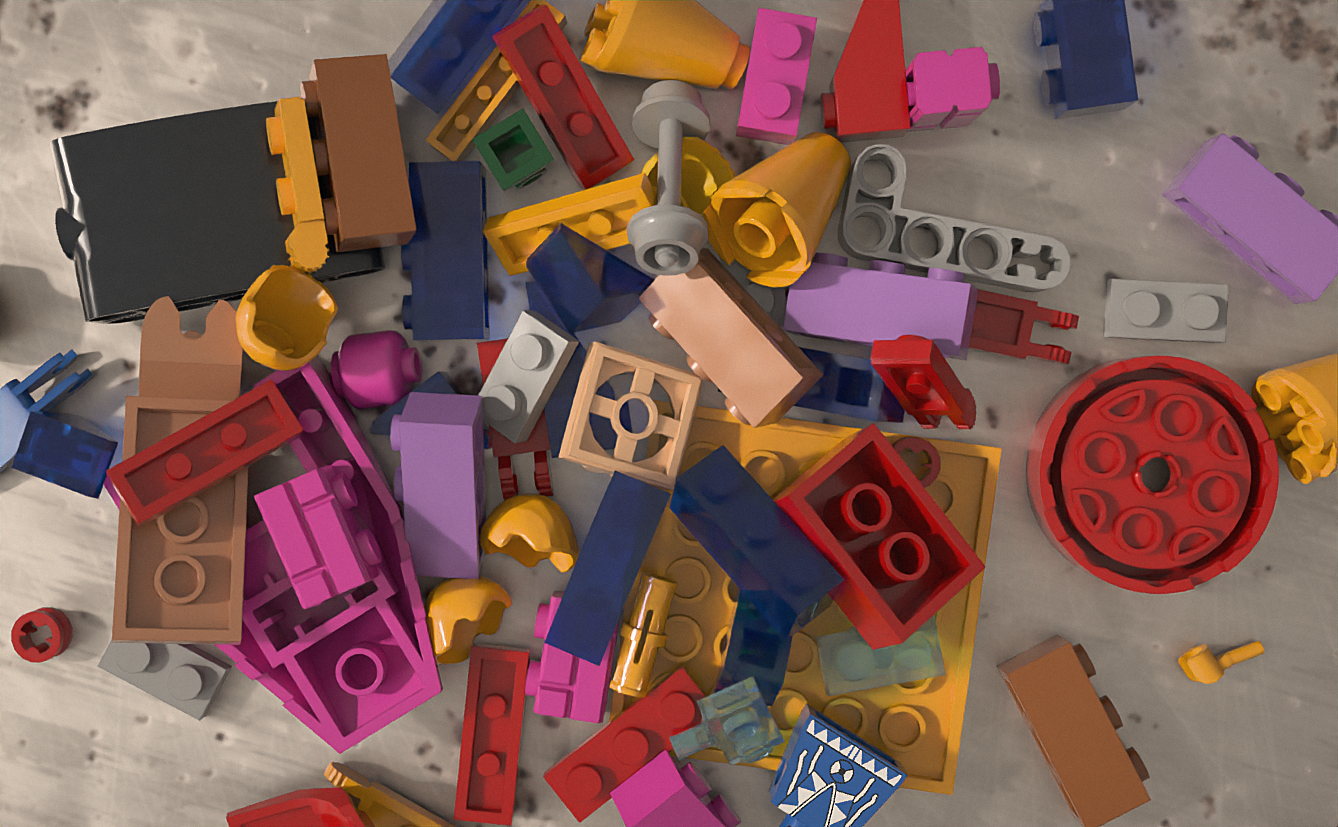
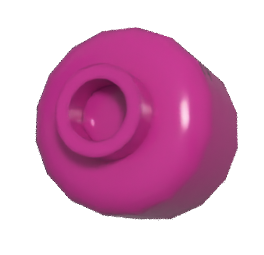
M385 330L349 335L341 344L340 351H335L332 354L331 378L334 389L340 397L345 396L347 401L358 409L403 404L408 400L414 383L422 380L423 367L420 353L416 347L409 348L407 341L398 331Z

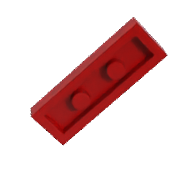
M540 5L492 35L581 189L592 188L634 161L631 152L547 5Z
M271 379L106 470V475L140 528L302 436L304 430Z
M473 643L471 646L453 820L512 826L526 703L525 687L531 649Z
M682 664L648 690L644 698L639 697L546 770L543 778L580 823L612 798L610 792L665 749L670 753L716 717L719 711Z

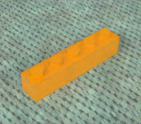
M530 0L516 19H520L540 5H547L561 30L567 24L566 16L546 0ZM497 45L425 140L458 167H460L475 147L472 139L490 127L520 87L518 80Z

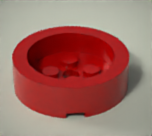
M1140 356L1117 359L1102 363L1078 375L1067 383L1045 407L1034 428L1027 452L1026 484L1028 497L1037 523L1046 538L1065 559L1077 568L1107 583L1134 592L1147 594L1184 592L1195 589L1194 586L1209 581L1222 572L1228 573L1251 552L1263 535L1274 510L1279 485V465L1274 439H1269L1264 423L1255 409L1258 406L1237 383L1218 370L1194 360L1174 356ZM1159 457L1165 460L1171 472L1170 480L1161 490L1150 491L1142 481L1140 468L1150 459Z

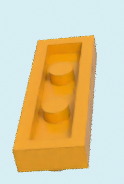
M642 173L488 217L483 233L508 275L513 276L631 244L628 241L627 225L631 217L644 208L657 205V195L647 175Z

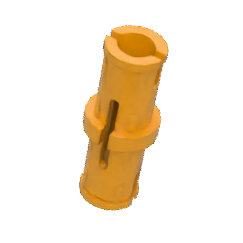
M642 572V581L629 622L622 623L619 634L624 637L616 671L609 686L620 693L643 698L647 693L646 687L658 648H663L666 645L668 635L663 630L674 591L678 586V582L647 572ZM653 610L640 658L636 659L635 654L647 612Z

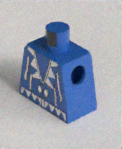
M806 703L801 710L773 777L769 794L771 802L787 813L779 827H863L904 782L907 773L898 760Z

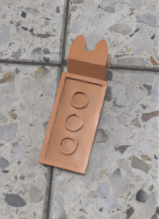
M169 296L159 298L149 308L141 331L139 396H126L122 462L239 397L243 347L237 336V322L235 320L237 312L231 304L224 300H219L206 316V328L203 335L196 331H187L182 334L180 330L181 314ZM248 466L140 528L120 498L112 643L241 644Z

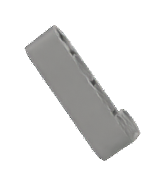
M874 144L865 148L852 163L838 225V241L841 248L849 256L869 262L871 260L898 263L905 265L906 269L928 273L929 268L958 271L965 274L964 280L1024 292H1040L1060 285L1067 278L1071 268V257L1067 247L1055 238L901 208L907 178V164L903 155L896 148L887 144ZM870 160L885 162L892 173L890 186L884 189L870 186L863 177L864 163ZM870 217L878 223L881 229V237L877 245L865 247L854 240L851 233V225L854 219ZM924 227L935 234L937 250L931 258H922L912 251L909 237L913 229ZM974 238L986 240L993 248L994 260L988 269L975 267L968 258V246ZM1039 252H1041V261L1050 264L1049 272L1038 275L1037 278H1035L1036 268L1032 266L1016 264L1008 267L1012 257L1026 259L1039 254Z

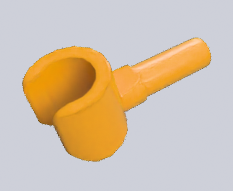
M1255 641L1215 657L1207 644H1201L1182 654L1178 658V663L1189 680L1212 684L1222 678L1225 673L1224 670L1231 668L1232 665L1264 654V647L1260 641Z

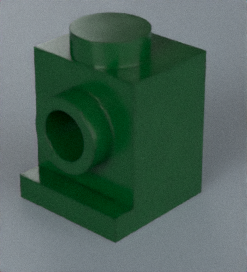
M524 108L472 139L504 192L513 186L521 189L535 182L547 173L545 167L555 161Z

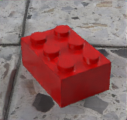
M874 423L846 437L762 507L872 650L905 642L986 568Z

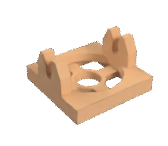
M596 341L589 343L558 458L583 465L582 468L589 472L610 474V478L641 482L665 490H675L703 379L695 373ZM634 375L630 393L620 396L616 401L595 394L597 389L612 376ZM653 384H659L667 393L673 411V418L658 413L656 404L649 397ZM630 399L641 401L647 407L649 413V422L646 428L637 434L626 431L619 420V411L622 405ZM590 413L610 419L612 428L618 434L613 457L606 453L595 440L589 423ZM652 432L668 437L665 446L655 455L632 462L638 440L648 437Z

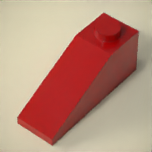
M899 0L862 1L830 82V93H821L820 103L823 128H833L834 137L841 143L904 137L911 129Z

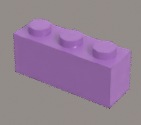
M1222 133L1205 141L1162 195L1294 304L1316 301L1338 275V216L1324 209L1318 211L1302 198L1305 194L1303 188L1289 176L1280 172L1273 174L1258 162L1259 153L1244 139L1235 135L1228 137Z
M816 252L808 270L790 285L783 330L797 336L873 347L874 340H896L902 335H918L928 340H933L945 358L967 361L978 290L970 283H963L965 274L962 272L929 268L928 278L905 275V265L879 260H871L869 270L847 267V257Z
M410 392L402 415L395 414L393 416L390 440L392 450L400 451L401 466L397 467L394 478V498L397 502L404 503L403 520L406 543L410 545L416 575L478 579L485 553L480 545L481 528L486 521L482 396Z

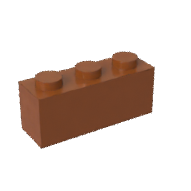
M387 54L315 59L308 81H301L300 94L301 99L305 101L307 118H315L318 139L311 140L317 176H324L327 198L321 199L326 234L334 235L336 252L406 245L417 230Z
M1057 634L997 665L1074 818L1082 827H1100L1151 801L1142 783L1150 778L1149 773L1133 747L1125 750L1115 731L1123 727L1122 720L1107 695L1100 698L1097 696L1089 680L1090 677L1096 675V670L1080 643L1072 646L1069 641Z

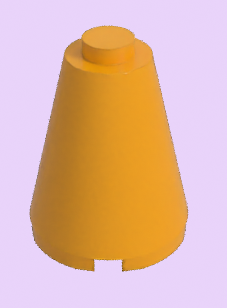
M811 132L718 187L711 196L709 206L704 210L703 218L708 224V240L719 257L729 266L736 260L751 270L746 278L757 284L769 287H784L793 284L810 267L850 173L851 159L846 148L838 139L829 134Z

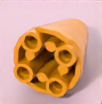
M607 0L606 5L597 2L590 14L584 31V35L588 39L581 55V61L589 64L590 68L600 72L658 81L678 80L692 86L718 89L721 85L732 90L737 85L747 65L750 46L739 42L740 37L735 31L696 0Z
M1338 353L1271 370L1259 376L1252 386L1251 399L1258 406L1255 409L1264 423L1269 439H1274L1277 455L1286 463L1292 476L1303 484H1309L1317 478L1327 477L1338 470Z

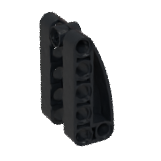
M278 101L120 125L60 137L49 143L62 207L57 208L55 213L56 232L63 252L68 259L74 262L86 322L118 324L143 320L152 304L165 296L170 297L179 312L213 306L219 300L226 302L242 300L255 280L263 272L270 269L272 265L291 266V261L288 260L290 254L286 252L285 241L295 229L292 214L282 215L276 186L277 178L286 177L282 154H271L266 128V118L275 117L274 110ZM307 118L311 140L318 139L315 118ZM317 176L321 199H326L327 192L324 176ZM327 235L328 243L325 246L329 249L327 252L329 257L325 259L326 264H322V268L317 269L316 273L311 272L310 275L316 281L327 283L385 270L382 248L336 252L334 235Z

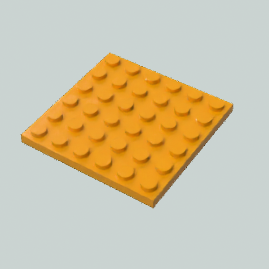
M654 400L660 415L673 418L670 402ZM696 406L675 490H665L642 483L623 622H629L642 581V572L656 574L678 582L663 630L668 635L666 645L663 648H658L646 690H650L683 664L717 707L719 714L672 750L670 754L676 757L777 770L801 710L807 703L898 760L907 773L906 779L899 788L953 795L985 569L905 642L872 650L762 509L763 506L842 440L860 431L861 428L790 418H781L775 424L754 428L752 425H746L739 421L729 410ZM881 431L891 445L904 437H919ZM652 432L648 438L646 458L652 457L665 446L668 437ZM919 437L929 441L937 449L941 461V469L937 479L925 489L985 565L1002 448ZM906 448L899 454L917 479L925 473L927 468L922 467L921 463H928L923 451L912 453ZM653 610L647 612L635 654L636 659L640 658ZM623 636L620 639L618 658L624 641ZM613 690L609 721L639 697Z

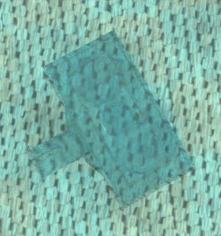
M932 616L905 642L872 650L854 625L843 632L816 636L825 692L828 696L946 675L935 616Z
M753 676L698 700L697 704L702 714V723L669 737L680 761L689 755L713 746V748L723 751L731 766L738 762L752 763L761 760L772 752L773 747L785 742L777 722Z

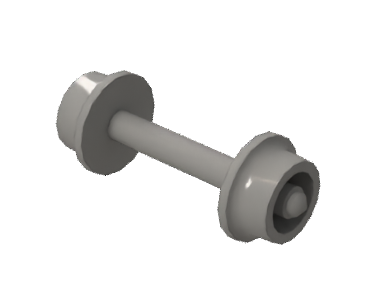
M663 80L652 84L645 90L642 102L636 107L632 116L633 132L639 140L653 148L659 149L657 205L644 208L634 214L627 225L628 241L635 248L636 262L642 269L653 274L670 276L686 273L693 269L699 260L700 249L704 247L708 240V224L699 213L681 206L683 137L697 136L702 140L706 139L710 131V115L702 105L701 94L695 87L678 80Z

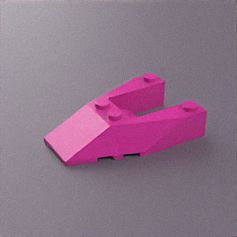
M317 355L313 360L300 368L289 371L277 370L253 386L256 388L272 379L304 430L302 436L289 442L307 473L323 466L332 465L336 475L344 472L349 478L358 500V506L351 508L360 531L368 528L372 532L382 555V562L375 564L379 576L346 592L303 609L266 523L262 520L246 530L241 644L214 645L237 663L234 665L251 680L256 679L284 702L282 706L341 754L443 691L437 660L433 652L410 545L406 542L405 524L401 507L395 500L394 493L344 396L340 397L336 393L331 374L319 355ZM106 475L100 480L119 509L120 496Z

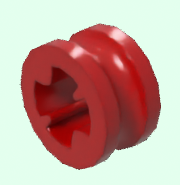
M904 437L892 444V447L898 454L906 448L912 453H919L921 451L925 453L928 463H921V466L927 469L918 478L924 488L930 486L937 479L941 469L940 456L937 449L929 441L919 437Z
M42 607L23 614L15 621L11 630V642L14 650L21 658L35 663H41L61 655L69 647L73 638V627L70 619L62 611L53 607ZM33 623L37 627L47 625L50 628L52 636L46 638V641L51 643L50 647L45 642L36 645L32 641L31 633L37 631V628L32 627Z

